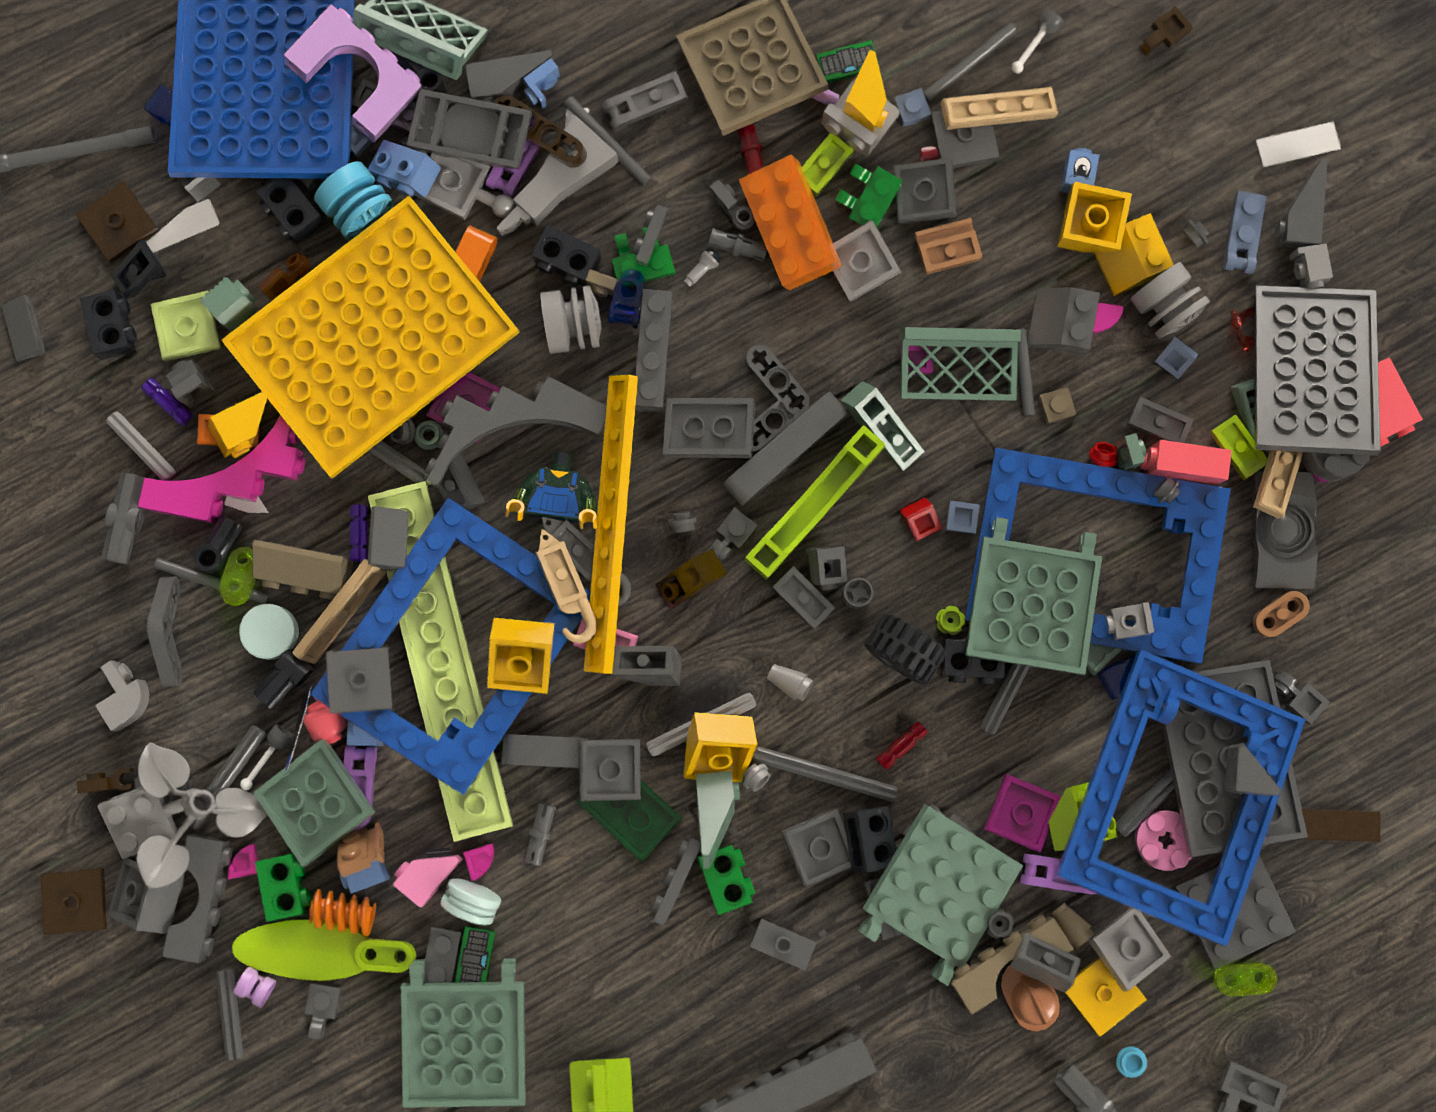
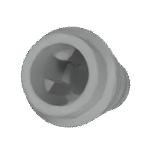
M776 664L773 665L767 677V680L771 681L794 701L796 699L804 701L813 684V680L808 678V674Z

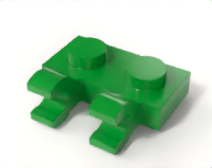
M855 163L850 174L867 184L863 194L858 200L847 192L840 190L835 200L853 210L849 217L862 226L873 221L876 227H878L901 187L903 180L880 167H877L873 174Z
M642 228L644 236L648 228ZM626 233L614 236L619 257L613 258L612 264L619 289L675 274L668 244L659 246L657 239L648 265L644 267L636 264L637 255L631 254Z

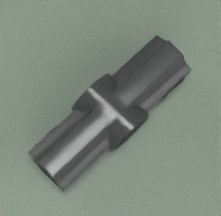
M120 473L114 503L109 505L106 513L105 526L108 530L101 556L102 560L129 565L135 534L140 532L144 519L143 509L138 507L144 478L146 477Z
M1072 1063L1064 1066L1053 1079L1056 1086L1075 1104L1074 1107L1078 1112H1117L1114 1109L1115 1105L1096 1085L1093 1086Z

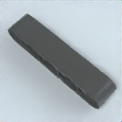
M829 391L723 483V486L742 507L745 506L849 415V412Z

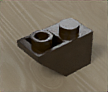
M713 549L690 559L655 585L669 609H672L726 576L727 572Z

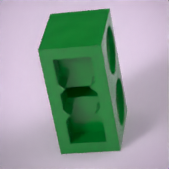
M732 844L719 848L710 869H703L702 855L698 856L718 915L752 903L750 896L754 895L755 891L750 877L744 879L740 867L745 866V862L740 848L734 850ZM725 855L731 859L732 864L728 871L719 872L715 869L714 861L718 856ZM736 884L741 888V896L737 900L731 901L725 897L724 890L728 885Z
M294 854L255 862L266 922L308 912L307 906L311 905V898L308 888L303 887L302 876H305V867L300 865ZM279 863L286 865L288 868V876L285 880L278 878L275 870ZM284 893L290 894L294 899V905L291 909L284 908L281 903Z

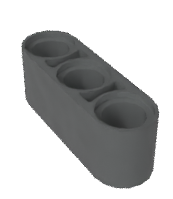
M504 734L501 764L579 768V740H589L590 738Z

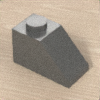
M615 646L613 676L651 686H680L682 657L673 646Z

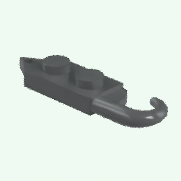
M542 517L545 531L559 542L564 541L576 571L591 583L594 545L567 519L559 521ZM546 521H550L551 525L547 526ZM622 572L620 579L621 594L618 606L626 603L631 594L630 581Z

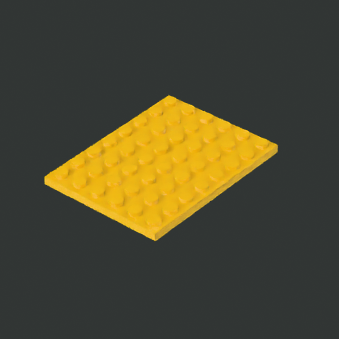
M408 196L221 341L262 392L266 391L267 399L329 477L333 479L520 332L413 199Z

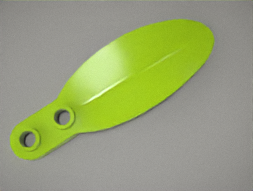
M289 920L253 928L236 938L232 946L234 956L242 963L254 969L301 980L342 979L357 975L366 970L400 973L410 969V964H413L416 960L414 947L406 941L372 939L368 936H363L360 931L357 934H351L350 927L345 932H339L338 925L333 930H327L326 923L321 928H315L314 921L310 924L309 920ZM370 948L376 951V958L374 960L368 956ZM399 951H403L406 955L404 962L397 958Z

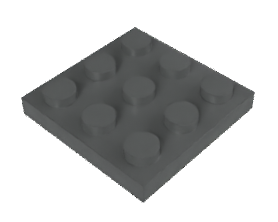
M1260 855L1253 870L1228 946H1221L1197 936L1212 969L1216 970L1296 932ZM1219 865L1174 885L1175 891L1206 904Z

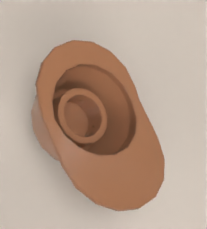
M1009 965L1002 975L1001 987L1015 1019L1027 1030L1040 1031L1047 1029L1055 1022L1059 1015L1060 1004L1054 988L1011 968V965Z

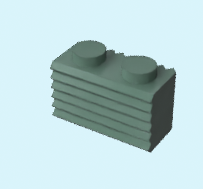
M223 277V282L219 281V285H214V289H210V293H205V297H201L203 305L230 332L258 311L252 304L256 301V298L238 279L233 283L229 278Z

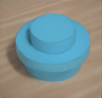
M1128 1046L1119 1051L1116 1057V1066L1124 1076L1135 1078L1145 1071L1147 1059L1140 1049Z

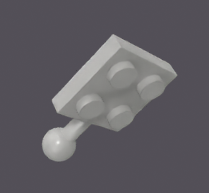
M431 154L430 158L441 167V170L426 198L414 195L463 220L468 216L475 200L491 206L494 214L500 218H506L515 208V203L510 196H495L482 190L491 172L490 166L470 160L442 157Z
M140 787L102 801L97 806L121 858L125 859L137 854L141 844L152 836H164L171 841L178 831L171 815L184 811V804L187 798L182 797L179 800L165 804L163 798H154ZM192 788V789H189V790H191L193 793H195V792L198 791L199 789Z

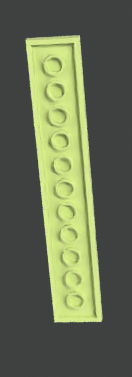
M426 481L368 496L371 510L373 506L408 511L406 557L435 517ZM444 557L399 622L426 732L437 741L444 734L454 717L472 728L484 711L446 557ZM397 570L387 571L389 581ZM495 751L492 752L464 796L439 780L454 842L513 826Z

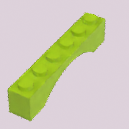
M863 425L799 500L745 557V562L767 580L880 454L886 444Z

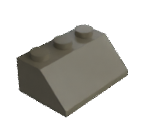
M254 540L253 578L262 581L261 586L279 590L281 584L291 586L290 592L308 595V591L312 590L320 592V598L333 600L351 577L354 563L344 557Z

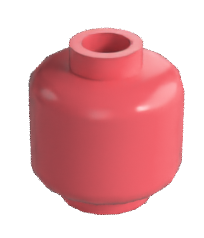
M319 701L306 707L303 723L314 742L324 739L329 744H332L343 737L341 732L347 727V721L339 714H330L329 707Z

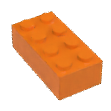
M792 154L739 179L783 287L792 290L842 267L800 162Z

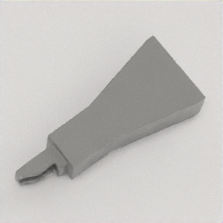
M574 115L564 130L576 137L587 151L585 162L579 167L570 168L549 155L538 174L513 199L516 207L496 228L498 233L503 236L513 232L522 222L525 225L533 222L538 226L562 200L614 167L618 163L617 153ZM565 144L562 147L569 156H575L578 153L577 150L572 151L567 148Z

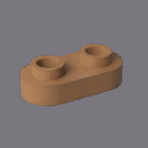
M1298 591L1284 593L1255 614L1253 618L1255 631L1260 636L1266 638L1278 636L1308 614L1310 609L1308 598ZM1289 601L1295 604L1294 612L1289 611L1287 608ZM1265 618L1271 620L1272 625L1270 628L1264 626L1263 621Z

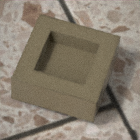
M591 269L589 270L586 283L587 286H591L592 293L605 298L607 294L615 297L619 287L618 280Z
M1068 387L1042 394L1038 397L1047 425L1077 415Z

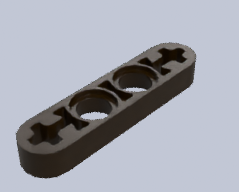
M501 95L494 100L493 103L532 111L531 118L535 119V124L528 130L527 141L570 168L579 167L585 162L587 151L576 137L512 96ZM547 133H557V139L554 143L550 145L543 143V138ZM565 144L572 151L577 150V155L569 156L562 148Z

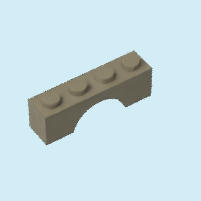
M1040 915L1028 923L1030 928L1020 934L1018 931L1011 933L1003 939L1004 944L994 950L993 947H990L977 956L979 960L969 966L966 963L954 970V976L950 983L969 1013L974 1014L997 999V976L1002 967L1013 959L1025 933L1067 953L1073 950L1070 942L1053 917Z

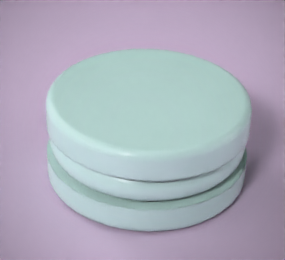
M261 604L245 614L240 624L239 635L242 645L250 654L262 659L275 660L279 659L289 649L295 647L299 637V627L295 617L287 609L274 604Z
M451 879L447 885L448 889L441 899V906L454 916L468 922L480 925L492 924L495 913L500 906L501 898L495 892L477 883L464 879Z

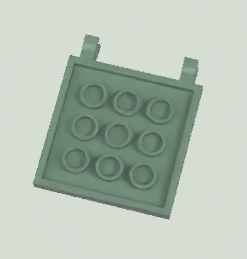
M996 517L992 522V537L982 538L965 656L1085 675L1102 556L1093 555L1097 534L1084 532V535H1080V552L1007 541L1005 536L1008 519Z
M924 804L862 909L867 911L869 915L863 921L858 931L876 942L882 929L881 924L885 922L938 954L941 958L933 967L930 975L948 986L954 974V966L956 965L960 968L966 964L988 927L990 916L998 910L1023 865Z
M516 958L503 959L501 964L502 982L424 983L425 960H415L413 964H410V983H403L401 986L403 1108L525 1106L524 981L515 982Z

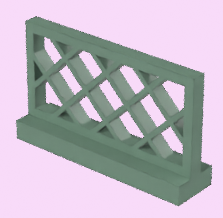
M369 0L365 5L359 4L354 9L353 24L360 30L362 28L366 29L374 37L376 45L454 80L459 78L463 65L484 41L488 32L483 27L422 0H397V2ZM417 9L423 13L411 14L410 10ZM402 10L404 15H392L390 11ZM436 21H444L449 25L438 26ZM428 22L430 26L418 27L417 23ZM462 33H470L475 35V37H463ZM442 34H454L456 38L444 39Z
M899 328V340H901L900 399L1016 401L1018 342H1021V330ZM909 346H919L927 354L917 366L908 358ZM926 346L936 347L930 352V350ZM941 347H948L956 355L946 366L934 356ZM955 347L964 348L959 352ZM971 347H977L984 355L974 367L962 356ZM983 347L993 348V349H992L991 351L987 352ZM999 348H1010V360L1001 367L992 358V355ZM930 358L941 369L931 381L919 370ZM958 359L970 370L960 381L948 371ZM987 360L998 370L988 382L976 371ZM908 365L913 369L909 374ZM917 373L927 385L918 393H907L908 379ZM944 373L955 384L948 393H941L933 385ZM972 374L984 385L976 394H970L962 386ZM1001 374L1009 382V395L998 394L990 386ZM929 388H931V390H932L934 393H925V392H926ZM959 388L963 394L953 393ZM986 389H988L991 394H982V393H983Z

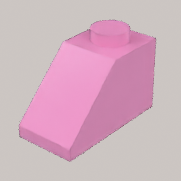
M459 855L416 859L411 861L410 864L405 861L394 874L398 879L394 882L393 886L421 908L426 905L463 858Z

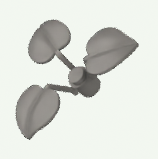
M154 743L146 745L139 759L138 778L141 787L154 798H163L170 791L176 796L186 797L184 811L188 818L171 841L164 836L157 835L146 839L139 847L136 857L137 866L144 884L148 888L167 886L180 878L186 871L189 864V852L185 847L175 844L194 819H202L209 812L217 814L216 826L226 836L238 838L252 832L268 816L256 796L240 788L224 789L216 795L215 799L206 790H198L195 793L191 790H178L177 788L182 787L189 778L190 768L186 759L178 752L160 747Z

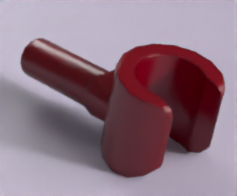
M933 146L922 148L920 150L921 162L939 159L937 148Z

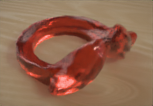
M1254 307L1239 313L1235 310L1231 311V325L1237 330V340L1246 352H1249L1250 347L1255 345V338L1245 336L1240 328V324L1244 322L1246 317L1254 315Z

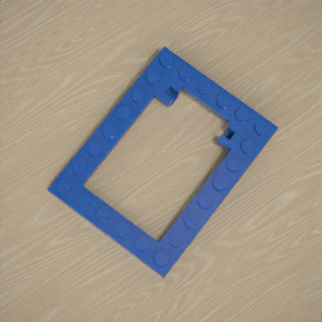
M995 448L965 621L970 622L982 538L992 537V522L998 517L1008 519L1005 540H1010L1019 483L1163 508L1165 510L1162 530L1174 534H1191L1179 608L1159 607L1160 604L1150 603L1154 632L1149 635L1114 640L1113 634H1108L1105 621L1106 616L1094 614L1090 643L1131 652L1144 650L1159 657L1201 664L1231 489L1178 480L1179 485L1177 488L1180 490L1179 494L1169 504L1165 501L1158 503V499L1152 493L1166 477ZM1124 619L1125 624L1129 627L1135 624V621Z
M447 498L406 557L405 567L396 571L341 651L381 648L455 541H458L554 605L543 622L554 623L551 664L568 640L562 630L567 628L572 633L582 619V615L580 612L566 614L558 609L536 555L450 498ZM584 588L590 603V591ZM326 671L310 695L329 707ZM498 689L472 728L454 717L438 741L391 710L340 713L339 715L464 796L532 692Z
M1138 650L1055 876L1227 947L1279 795L1267 797L1243 795L1206 904L1097 859L1148 718L1168 725L1174 719L1180 701L1245 728L1242 737L1248 739L1245 746L1280 789L1283 787L1306 719L1144 650ZM1163 703H1164V704H1165V707H1164V709L1160 712L1161 707H1162V705H1163Z

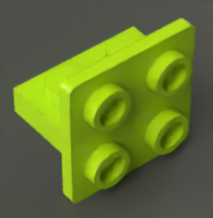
M629 1058L572 1061L570 1063L572 1112H633L631 1063Z

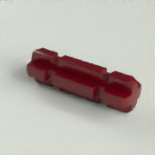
M915 722L908 728L909 732H904L888 747L889 750L887 752L883 751L877 757V762L884 769H889L896 763V759H900L917 744L915 741L921 740L927 735V729L920 722Z

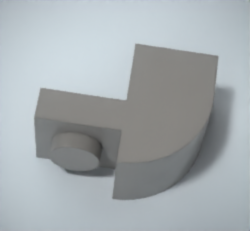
M109 661L101 666V669L114 688L115 693L95 706L111 731H121L143 715L149 703V689L145 680L136 679L133 682L130 680L133 678V675L126 664Z

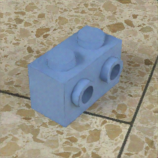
M386 140L382 141L368 168V171L377 178L375 182L388 190L395 187L397 191L411 198L413 195L426 198L441 170V167L428 155Z

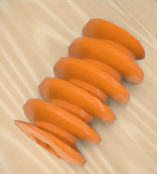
M317 889L310 907L309 923L311 924L314 921L315 928H321L326 923L327 930H333L338 925L339 932H345L349 926L351 934H357L361 928L363 936H369L375 919L376 903L370 906L369 897H365L360 905L357 901V895H353L348 903L345 899V893H341L338 900L335 901L333 891H329L326 898L323 899L321 889Z

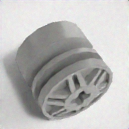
M1181 262L1167 269L1129 299L1140 314L1155 310L1157 314L1149 321L1148 325L1152 327L1161 320L1164 322L1165 325L1155 333L1159 339L1165 335L1176 333L1197 318L1204 307L1210 303L1207 296H1204L1195 303L1192 301L1191 298L1201 291L1200 287L1193 288L1187 292L1183 289L1192 276Z
M590 285L583 286L584 300L579 301L576 287L571 288L570 302H564L560 290L541 292L543 320L550 354L568 352L570 349V338L576 337L581 350L585 349L584 336L590 335L592 348L600 347L599 339L602 330L598 302L591 291Z

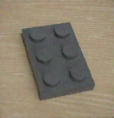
M667 398L663 443L664 457L752 458L754 398Z

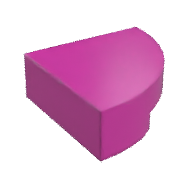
M1098 303L1093 333H1100L1111 328L1121 317L1124 306Z
M493 843L463 852L471 881L483 876L490 868L494 858Z
M256 844L246 846L236 854L228 868V879L257 874L255 862L258 861Z

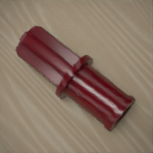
M754 123L738 129L742 145L740 154L744 156L748 175L764 168L761 156L763 147L759 145Z

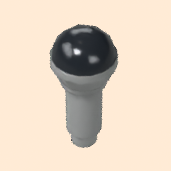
M714 249L705 250L702 253L700 262L687 275L684 282L690 287L708 269L717 267L721 260L720 254Z

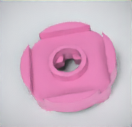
M1159 810L1150 814L1137 827L1135 846L1147 865L1159 870L1172 871L1185 867L1192 858L1188 856L1179 813ZM1169 832L1173 843L1168 845L1167 849H1163V843L1158 842V838Z

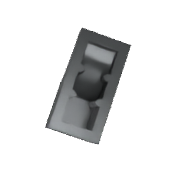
M191 359L178 362L171 368L172 372L166 375L172 386L170 390L176 399L192 410L217 394L200 367Z

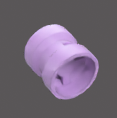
M249 966L239 979L234 994L241 998L247 997L251 999L252 1004L261 1008L272 993L276 980L260 976L257 970Z

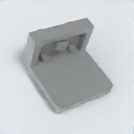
M853 80L838 99V102L835 105L830 103L825 109L821 124L830 133L846 141L852 149L868 157L899 116V109L887 101L884 111L888 112L883 127H876L874 133H872L843 112L846 99L855 82Z

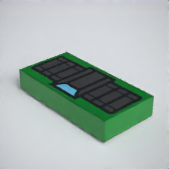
M872 40L816 54V61L827 83L858 76L869 50L874 52L875 50Z
M465 926L455 982H487L496 931Z

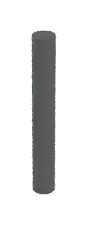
M1017 329L1021 330V342H1018L1017 361L1023 416L1030 417L1035 415L1027 335L1026 329Z

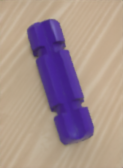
M149 378L142 385V391L150 396L169 415H173V418L179 424L184 426L192 419L193 414L186 407L182 406L166 389L162 388L156 380Z
M363 504L350 506V518H353V521L350 522V545L353 546V549H350V560L352 562H362L364 559H368V549H365V545H368V522L365 521V517H368V508Z

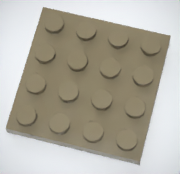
M756 0L676 35L677 42L722 136L829 90L828 83L787 0Z

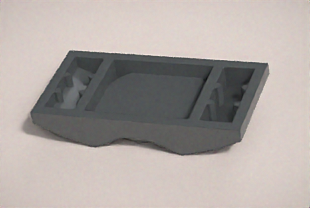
M420 89L407 146L442 157L460 158L492 167L519 169L532 111Z
M1255 472L1252 474L1253 588L1314 589L1318 552L1315 541L1314 523L1317 501L1313 474L1311 472H1297L1285 515L1278 519L1253 507L1264 473Z

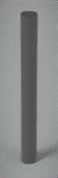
M1012 23L1006 25L924 91L926 101H932L1017 32L1015 26Z
M572 96L564 102V105L617 153L618 161L643 186L650 182L652 178Z
M159 557L154 564V569L259 604H268L270 600L269 594Z

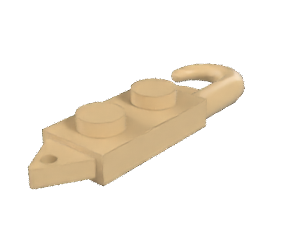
M542 530L539 551L535 555L557 607L566 614L580 612L586 625L585 631L580 635L570 633L567 628H564L562 631L571 642H586L593 637L597 627L596 618L588 602L587 594L564 541L559 542L548 532ZM547 536L548 540H544L543 537Z

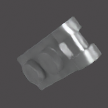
M674 71L605 100L602 106L612 119L610 124L613 131H619L626 128L629 124L687 101V95L677 72ZM627 104L629 112L621 114L619 108Z

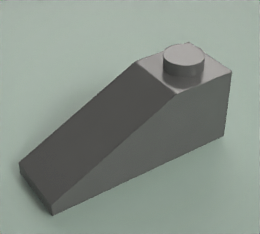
M551 50L466 64L471 99L493 103L501 95L513 96L525 87L523 78L550 58L553 60Z
M1321 159L1311 169L1282 218L1277 222L1275 237L1279 238L1278 248L1296 250L1301 247L1322 244L1328 159Z

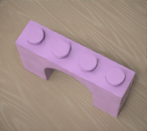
M331 4L284 54V64L307 83L329 59L336 55L354 54L368 61L376 72L378 85L374 93L352 115V124L374 143L419 95L422 85L419 83L420 79L410 69L404 70L397 64L398 60L392 52L386 48L382 50L374 43V37L366 29H358L352 23L353 19L342 8L337 10Z

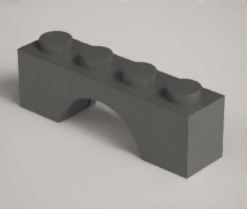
M643 289L636 365L638 381L635 411L663 413L673 291Z
M196 834L187 836L185 848L189 852L187 870L197 881L199 901L195 911L188 919L168 926L162 957L200 963L205 961L207 956L211 955L214 946V939L210 938L213 926L217 925L220 916V909L217 908L218 898L224 894L226 887V878H223L225 866H229L232 858V848H229V840Z

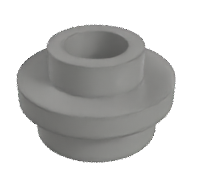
M753 764L743 775L745 778L743 786L747 789L751 788L754 792L761 789L771 776L767 771L768 767L765 764L758 766Z

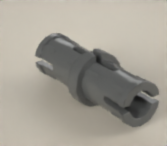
M715 228L712 229L708 243L709 247L726 250L733 253V256L738 257V255H742L764 262L767 252L765 243L745 238L744 234L741 233L735 235Z
M538 803L533 828L528 831L530 839L523 862L542 866L547 840H551L552 834L549 832L557 807Z

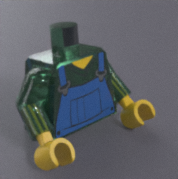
M555 452L552 468L539 467L537 472L531 473L519 486L513 499L508 501L505 516L508 517L509 513L513 511L518 512V521L523 519L525 508L527 516L547 517L562 521L567 519L569 522L579 523L580 529H583V524L588 521L593 522L594 529L598 526L596 497L589 482L581 477L580 472L569 471L571 455Z

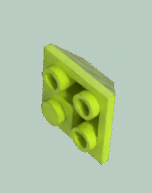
M1089 782L1066 788L1048 823L1054 851L1065 850ZM1113 816L1104 841L1117 837L1116 821Z

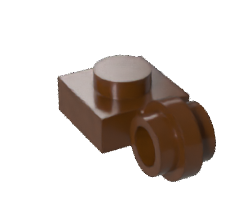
M298 253L291 255L286 261L287 272L285 273L277 266L258 286V289L271 301L295 284L294 279L296 277L302 278L309 272L311 266L306 256L299 255Z

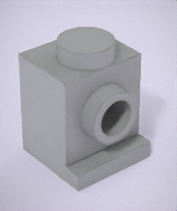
M1327 244L1297 248L1289 255L1290 261L1296 260L1294 273L1296 279L1300 280L1302 288H1324V284L1333 278Z
M1149 602L1109 610V616L1105 617L1108 634H1113L1114 640L1149 635L1154 632ZM1126 616L1134 618L1135 624L1132 627L1125 624L1124 619Z

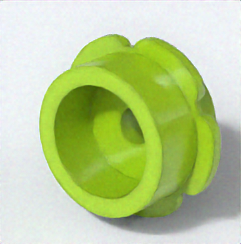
M947 606L946 609H941L937 613V627L944 634H958L961 631V627L965 624L964 614L955 606ZM948 618H952L953 622L948 623Z

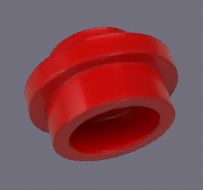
M1097 442L1089 451L1088 456L1090 460L1097 466L1111 467L1116 465L1118 461L1117 448L1108 442Z

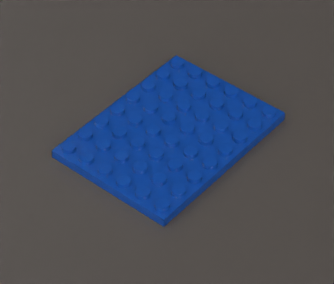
M178 0L168 159L169 176L192 178L327 179L335 171L349 164L354 54H339L332 57L307 83L284 64V54L331 4L337 10L339 8L345 10L353 19L356 0Z

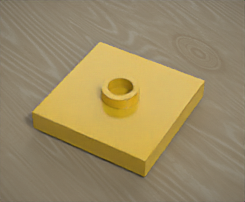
M1100 957L1076 974L1073 985L1065 992L1099 1037L1147 1000L1136 985L1129 991L1123 992Z

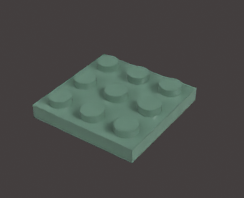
M324 739L318 741L290 763L286 772L285 767L253 792L301 866L310 864L375 813L329 742Z

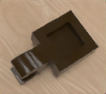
M1175 6L1153 22L1150 27L1154 30V33L1143 40L1144 43L1139 48L1145 55L1151 53L1162 42L1167 48H1170L1189 34L1193 27Z
M120 768L110 778H106L105 772L86 774L87 780L77 781V792L89 793L114 789L131 790L135 788V784H125L122 777L125 773L134 772V768Z

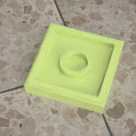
M209 291L151 303L163 361L166 362L222 349L216 318L201 302V297H205V293H210Z

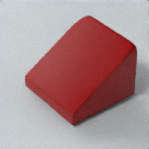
M926 498L900 510L916 542L942 529L933 505Z

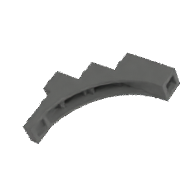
M547 376L544 383L541 381L537 383L531 397L536 399L535 402L504 386L501 387L499 393L493 391L486 405L490 408L489 412L456 396L454 402L447 401L441 413V417L445 418L443 426L452 430L451 434L444 433L438 445V448L442 450L438 459L432 458L424 472L428 476L427 484L438 489L451 462L461 452L485 436L505 428L525 424H553L572 428L596 438L605 422L607 406Z

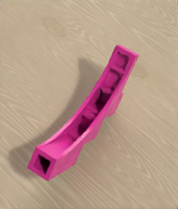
M280 415L268 435L252 452L224 470L201 478L183 481L144 478L138 507L148 511L215 524L216 518H220L223 511L222 496L251 502L257 501V496H261L264 490L265 482L262 479V474L297 481L298 474H302L305 468V457H302L303 452L293 447V443L297 444L299 438Z

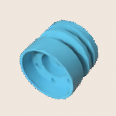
M357 161L343 166L330 175L320 185L314 196L315 202L327 217H334V225L337 229H341L340 232L347 240H352L391 210L394 205L392 198L385 194L382 186L374 185V177L362 162Z

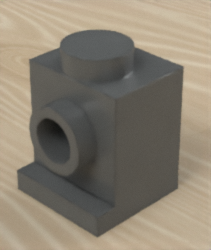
M844 546L806 549V555L809 556L812 585H820V590H831L838 588L837 583L848 582ZM824 563H825V565H826V567H827L826 572H825V570H824Z

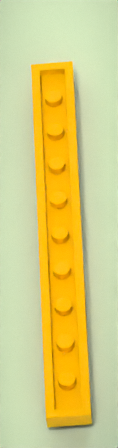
M633 375L609 376L597 511L598 526L595 534L589 603L596 618L597 627L593 637L586 641L585 672L612 674L638 381V377Z

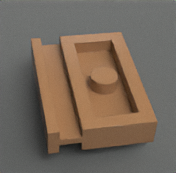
M971 218L922 230L914 234L925 275L977 262L983 258Z
M379 822L375 823V828L367 830L366 827L352 830L338 841V870L342 877L371 867V862L379 860L380 863L384 862L383 830Z

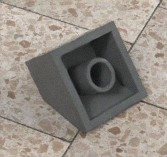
M1073 287L1037 289L1027 345L1083 357L1091 347L1100 293Z
M129 857L123 859L107 916L135 930L167 934L168 926H171L175 919V908L178 897L183 890L185 875L183 874L167 886L148 888L145 886L138 869L137 859Z

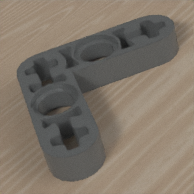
M754 345L748 350L746 364L777 402L754 420L753 435L759 432L760 428L756 425L760 423L764 432L770 436L765 438L764 433L757 439L758 446L755 447L753 445L752 454H756L802 415L809 408L810 404L809 396L770 349L764 345ZM764 353L766 355L764 358L765 364L770 367L773 363L776 367H773L765 376H762L761 373L765 372V368L760 363L755 365L752 363L754 360L753 354L761 355ZM776 373L782 374L786 379L785 386L779 389L773 388L769 383L770 377ZM791 385L795 388L791 390V395L795 399L800 397L803 399L801 404L803 408L801 410L797 407L790 408L792 401L787 394L784 399L779 396L784 394ZM770 414H778L782 418V426L778 429H770L766 424V418Z
M177 576L160 577L147 621V634L163 687H179L182 682V667L171 630L180 599V584Z

